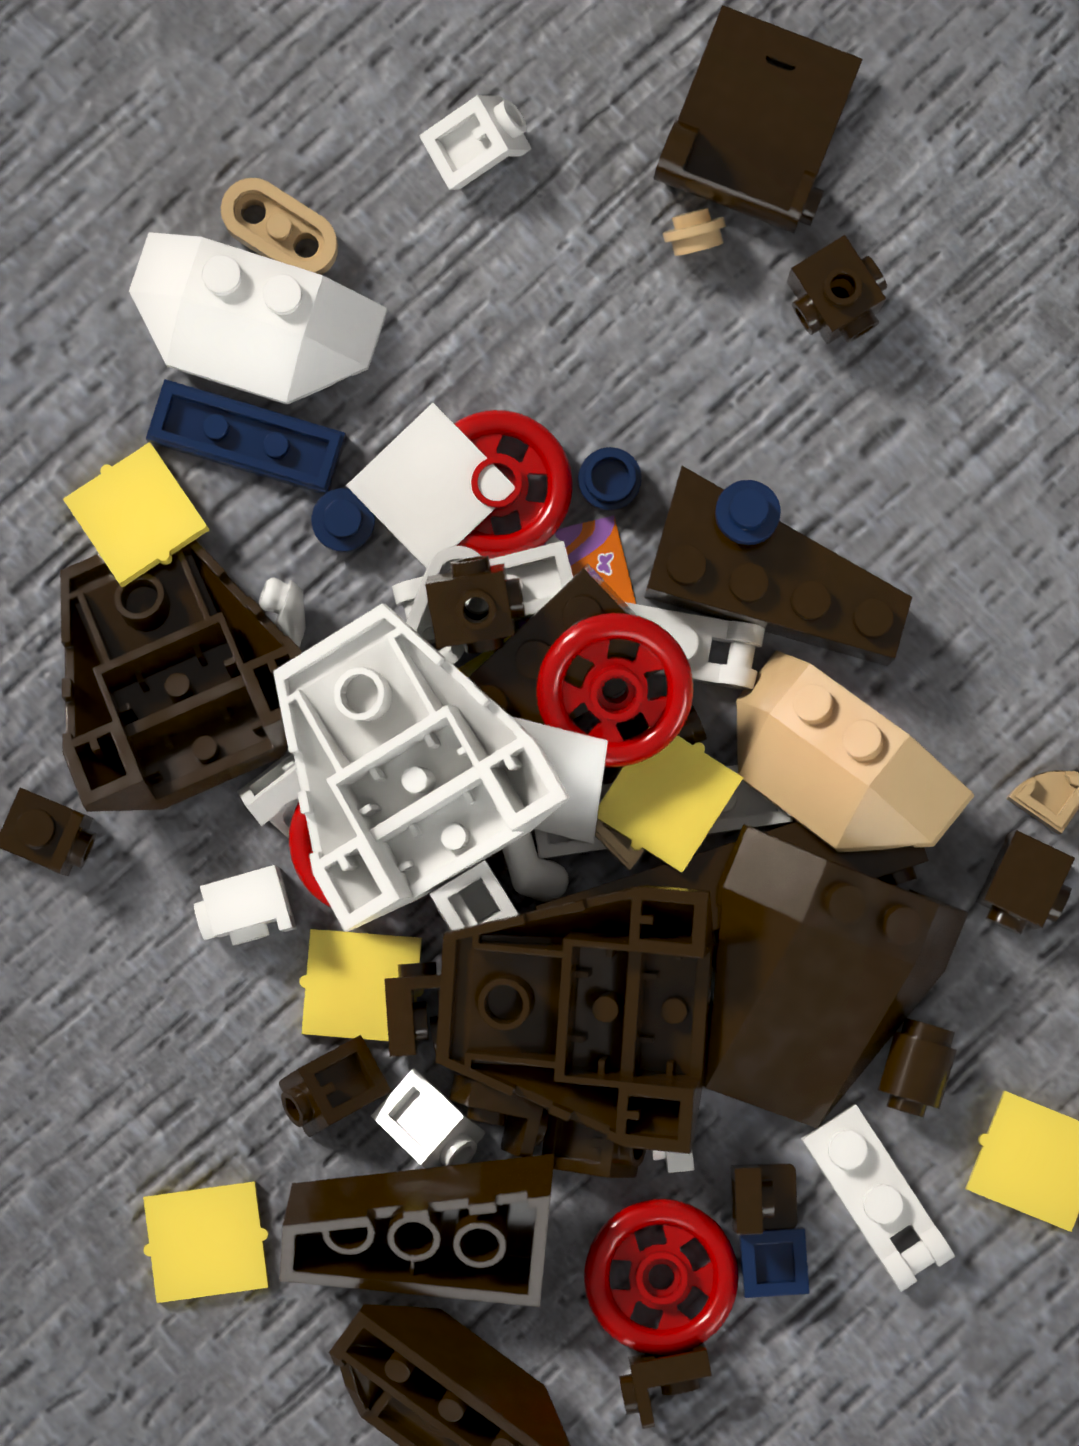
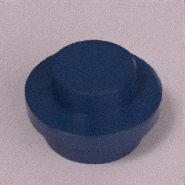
M614 447L601 448L592 452L583 461L578 477L579 488L585 500L593 507L603 511H616L631 504L640 491L642 481L641 470L637 461L628 452Z
M741 480L729 485L719 496L715 509L716 522L721 532L731 541L742 545H754L768 539L776 530L781 515L780 503L775 493L765 484L754 480Z
M341 488L327 492L317 501L312 511L311 524L316 538L326 548L335 552H351L362 547L370 539L375 527V515L350 489Z

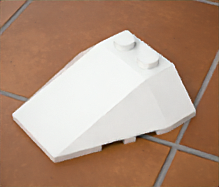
M380 604L273 671L289 753L294 754L301 792H298L297 795L301 814L306 815L313 853L309 854L313 875L345 932H349L422 898L531 832L570 798L539 742L386 604Z

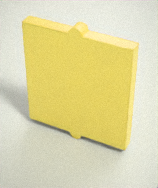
M150 442L112 467L108 464L103 465L100 469V475L63 498L122 588L159 563L163 565L170 564L172 561L171 555L209 531L208 526Z
M677 735L665 749L655 756L622 768L599 804L597 819L631 840L630 845L634 851H639L643 848L672 868L683 873L743 780V777L704 753L705 746L702 743L697 742L692 745Z
M310 929L307 974L302 976L299 981L300 985L305 988L301 1034L341 1038H356L361 1035L366 1040L389 1041L384 979L399 978L398 965L420 963L422 938ZM424 989L413 990L414 1002H417V997L423 995Z
M1003 1091L987 1134L983 1133L978 1137V1142L982 1147L965 1189L1072 1232L1079 1214V1121Z
M256 1181L143 1197L149 1243L145 1245L143 1251L146 1256L151 1257L157 1303L269 1288L264 1240L268 1238L269 1231L261 1225Z

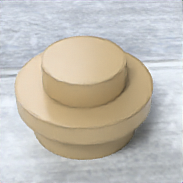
M704 208L672 217L674 229L663 233L665 243H672L674 255L681 256L724 244L720 229L726 227L724 217L711 219L709 209Z

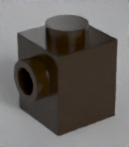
M1018 830L1012 831L1007 834L976 902L990 909L986 917L988 921L1013 933L1021 935L1025 926L1031 929L1043 928L1047 919L1056 922L1067 904L1072 888L1063 883L1075 857Z

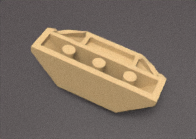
M776 650L757 673L754 688L744 689L736 699L738 774L743 777L742 781L837 852L885 850L906 846H914L915 848L933 847L974 797L970 789L913 737L811 663Z

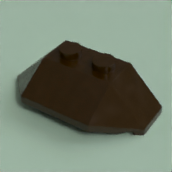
M364 1304L329 1351L335 1366H340L345 1386L361 1418L399 1446H571L546 1386L440 1308Z

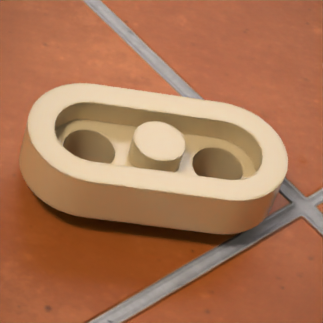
M260 178L239 180L225 192L221 202V216L226 229L237 241L261 256L320 275L325 274L333 266L338 254V242L332 225L323 216L273 184ZM253 205L261 206L266 210L264 219L257 224L247 223L243 219L245 210ZM303 239H312L318 243V250L311 257H300L295 252L297 244Z

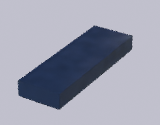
M164 379L146 440L155 445L324 495L331 489L347 436L346 433Z

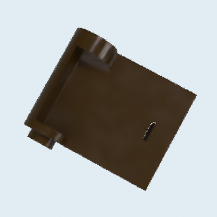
M722 5L678 120H675L662 150L653 179L791 233H795L799 222L811 226L824 190L813 185L863 59Z

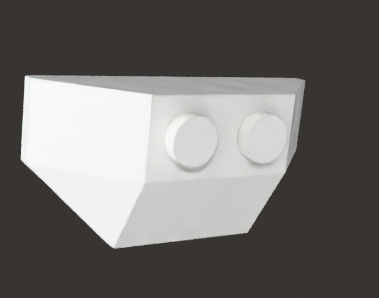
M151 232L148 233L129 290L167 367L286 405L325 389L351 375L354 376L368 370L388 311L386 307L323 275L204 237Z

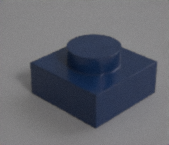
M804 1227L763 1230V1234L739 1235L744 1298L810 1294Z

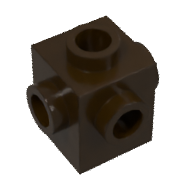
M843 235L791 268L787 283L797 297V300L792 302V307L797 318L810 335L819 331L826 344L831 343L840 336H843L846 342L850 343L879 324V320L875 315L881 311L886 300L882 291L887 288V283L876 263L869 256L861 259L846 235ZM833 292L841 293L846 298H839Z
M476 556L450 562V573L427 577L425 587L437 649L462 644L465 645V651L468 654L500 649L504 647L503 637L515 636L514 618L526 616L520 579L513 578L507 580L505 564L490 566L489 556ZM478 597L485 600L489 607L484 611L476 612L467 606L466 601L470 598Z

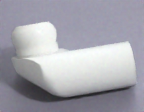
M270 578L263 587L259 605L265 611L277 613L274 624L300 648L306 630L303 590L292 580L287 584L280 579Z
M531 832L502 849L516 892L544 903L559 899L566 892L569 884L567 871L555 861L538 857Z

